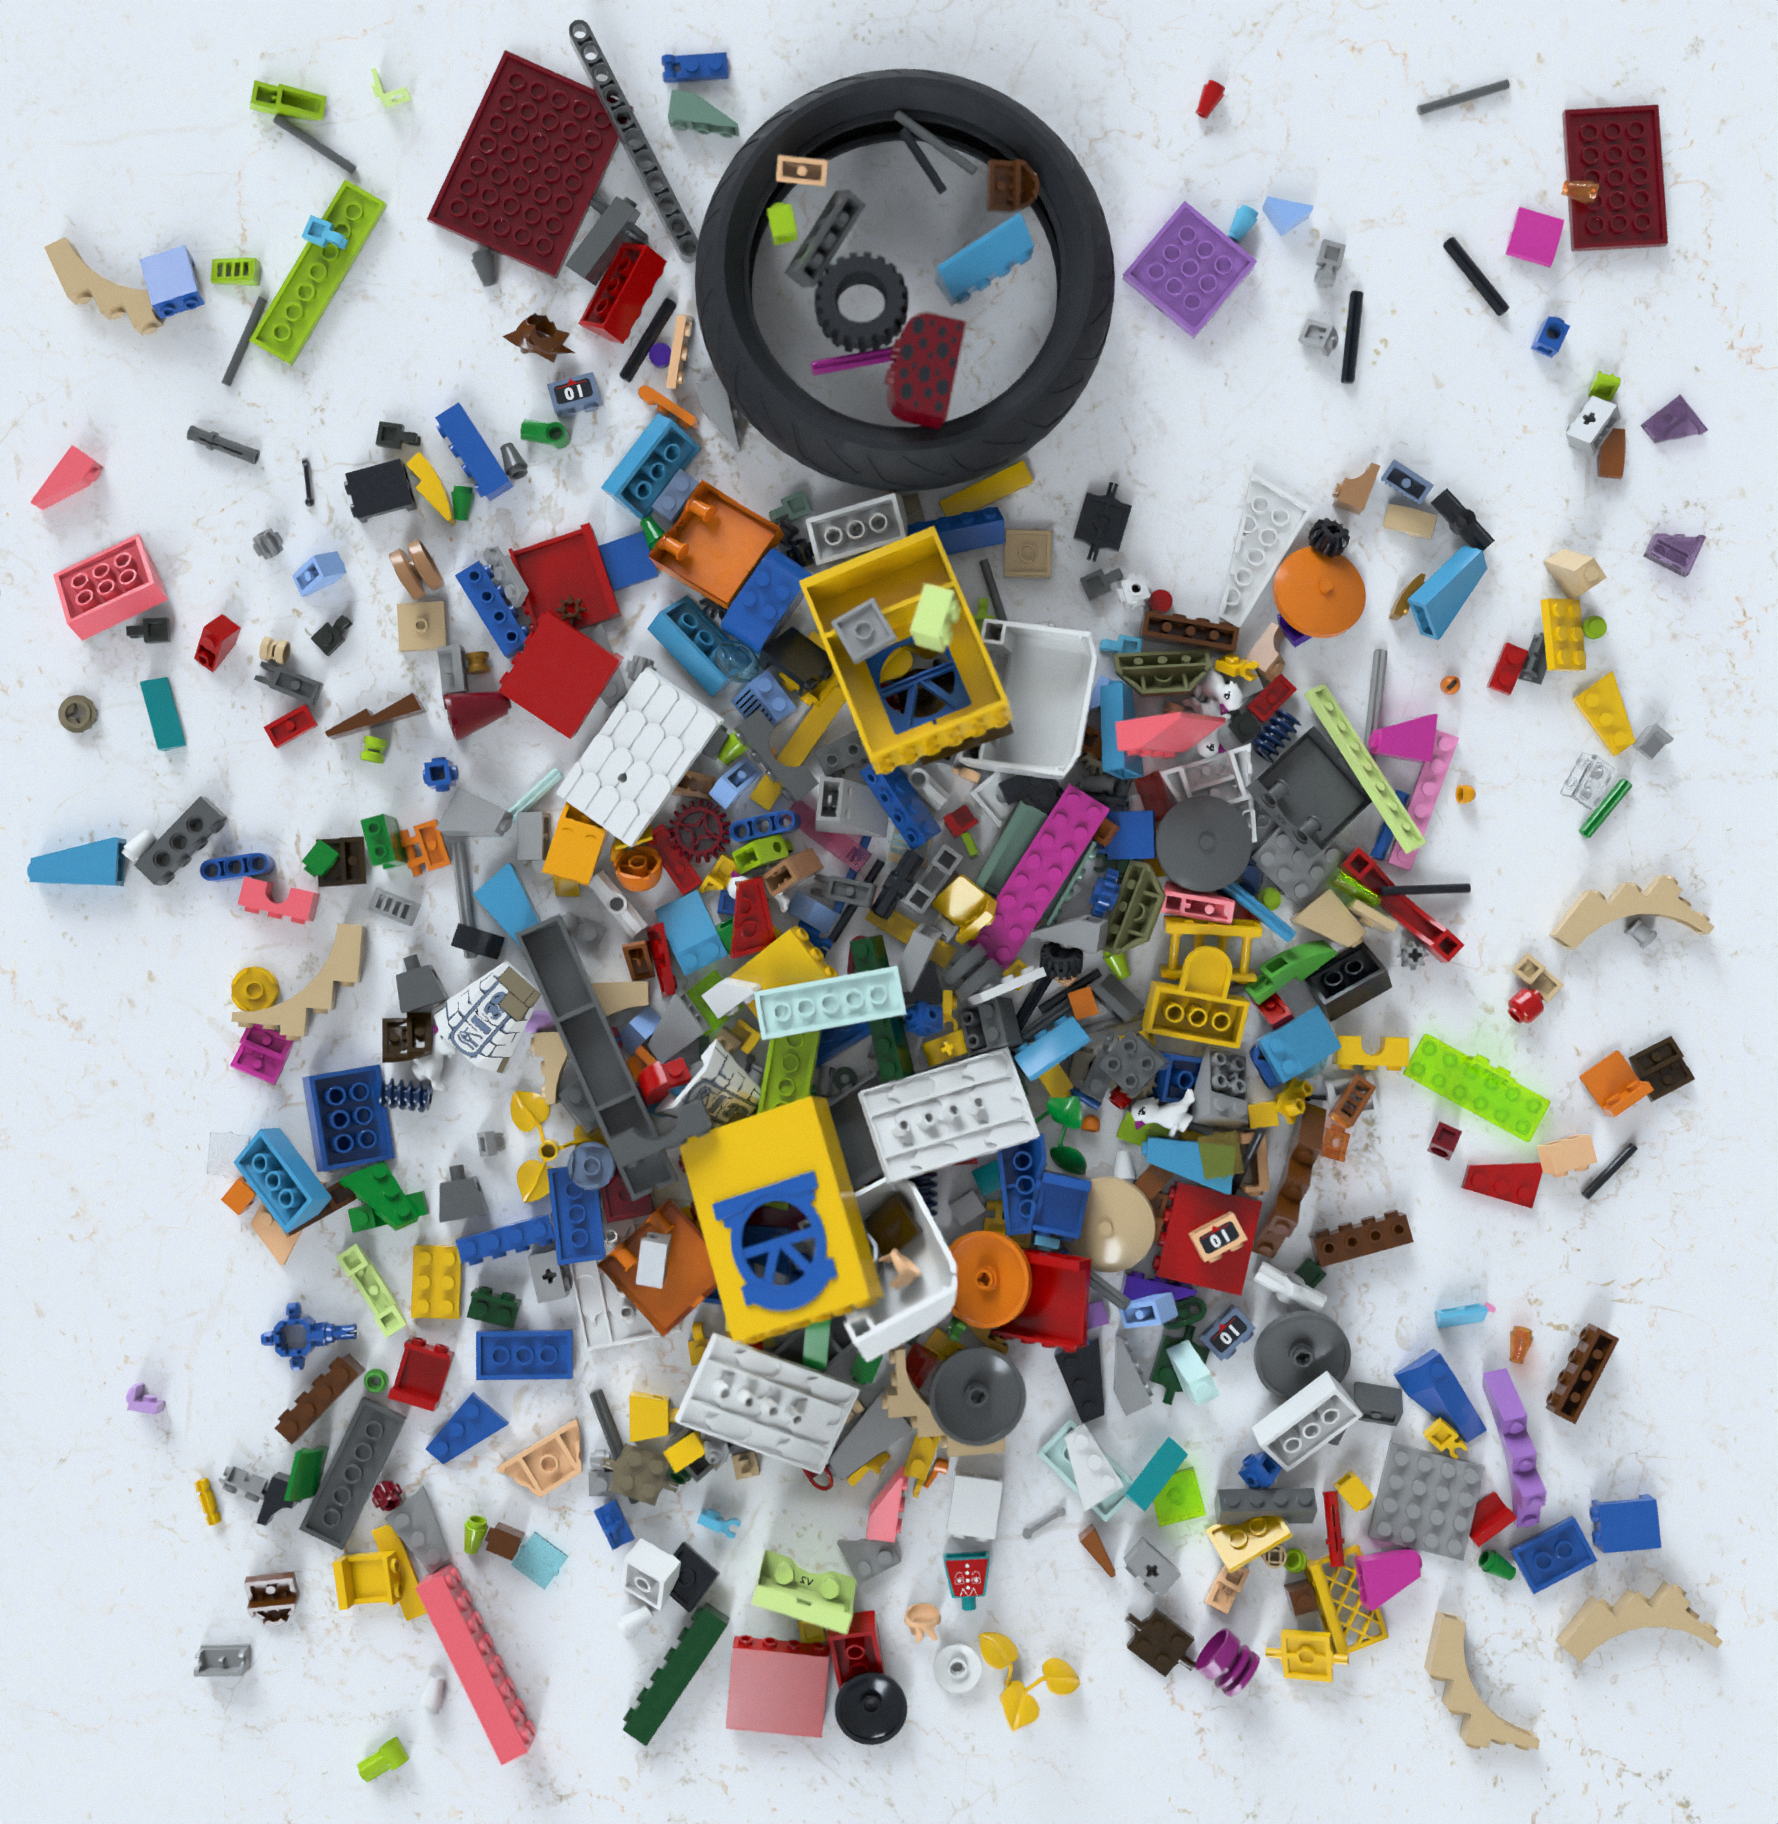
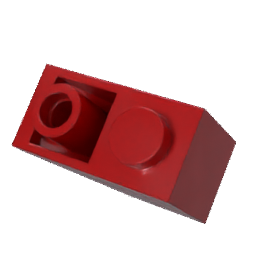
M223 614L203 627L194 659L212 673L216 671L235 646L241 627Z

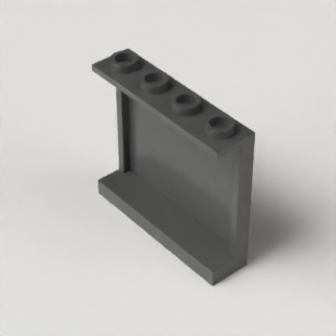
M871 1070L867 1071L859 1077L861 1082L855 1086L850 1083L840 1090L842 1095L836 1099H833L832 1096L827 1099L854 1192L883 1173L877 1150L875 1149L861 1107L862 1105L857 1095L860 1091L888 1083H882L879 1070L874 1073Z

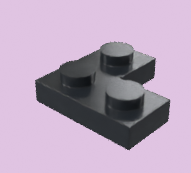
M1016 775L998 784L1008 806L1030 796L1034 807L1047 814L1052 811L1059 800L1050 780L1046 778Z

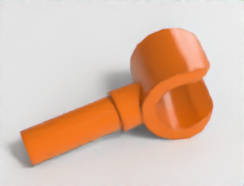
M943 1458L935 1460L933 1470L923 1484L925 1488H929L935 1477H937L938 1472L947 1473L949 1460Z

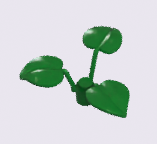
M1079 1097L1051 1098L1046 1104L1047 1111L1035 1119L1037 1124L1050 1114L1056 1123L1063 1124L1058 1147L1050 1149V1156L1053 1162L1062 1170L1072 1174H1086L1087 1162L1084 1156L1075 1148L1064 1147L1063 1145L1067 1127L1078 1129L1082 1125L1083 1114Z

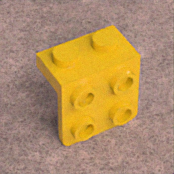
M961 874L933 900L932 905L951 922L959 926L956 941L963 946L968 940L973 941L984 925L987 927L994 921L997 901L969 878Z

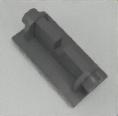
M1540 632L1539 635H1534L1518 679L1541 685L1547 671L1544 633Z

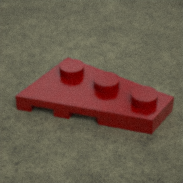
M760 876L737 882L730 958L732 959L762 951L776 940L764 884Z
M660 922L646 928L663 998L676 994L675 989L678 986L675 976L672 975V960L668 952L664 923Z
M1541 1162L1467 1165L1461 1188L1533 1208L1543 1172Z

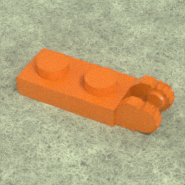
M643 385L639 388V397L648 405L657 404L656 409L667 417L669 414H672L677 418L676 423L687 430L689 426L694 430L697 429L700 421L695 416L651 387Z

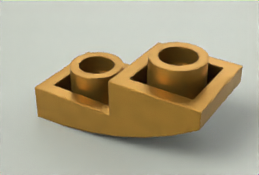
M1421 573L1403 589L1396 599L1388 618L1397 621L1403 615H1407L1410 608L1408 599L1425 583L1426 574Z
M969 1325L974 1334L985 1345L1006 1356L1009 1349L1008 1344L1005 1343L1006 1340L1001 1339L996 1334H993L992 1337L989 1336L991 1328H976Z

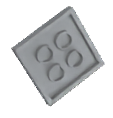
M1277 825L1250 857L1257 863L1259 871L1294 904L1302 907L1348 854L1332 841L1323 851L1309 859L1282 828Z

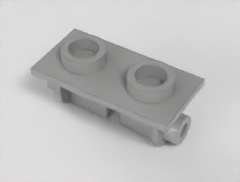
M701 1432L702 1440L705 1441L703 1443L705 1459L709 1463L714 1464L715 1471H718L730 1456L727 1441Z
M235 1466L226 1467L223 1473L226 1476L225 1480L219 1478V1482L223 1485L222 1489L236 1494L237 1490L246 1494V1499L258 1503L259 1499L264 1501L265 1496L263 1493L268 1490L269 1479L252 1474L249 1482H247L245 1479L249 1472Z

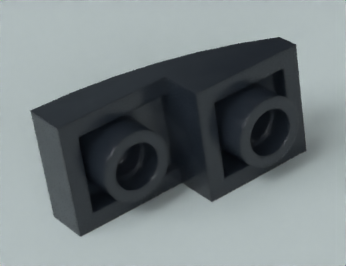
M458 923L451 946L498 960L505 937Z

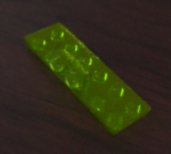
M1425 1033L1409 1061V1067L1406 1066L1403 1075L1519 1139L1530 1142L1551 1101L1515 1082L1516 1079L1510 1076L1511 1072L1501 1066H1498L1496 1069L1489 1065V1059L1479 1054L1476 1057L1468 1056Z

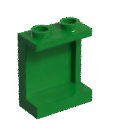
M380 814L361 820L372 866L382 865L383 869L387 870L407 864L405 849L402 848L400 843L402 840L399 834L397 818Z

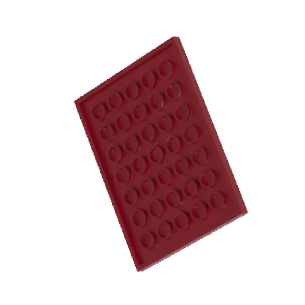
M505 50L427 217L428 222L557 279L589 210L590 201L596 194L620 142L595 90ZM612 97L607 98V101L610 103H616L618 101L617 99ZM622 117L618 119V122L625 125L629 123V119Z

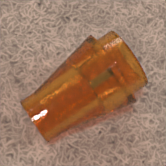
M1565 180L1561 195L1568 196L1586 205L1587 203H1594L1599 184L1593 183L1594 180Z
M1514 1326L1513 1331H1510V1361L1518 1364L1524 1363L1526 1354L1534 1340L1531 1329Z

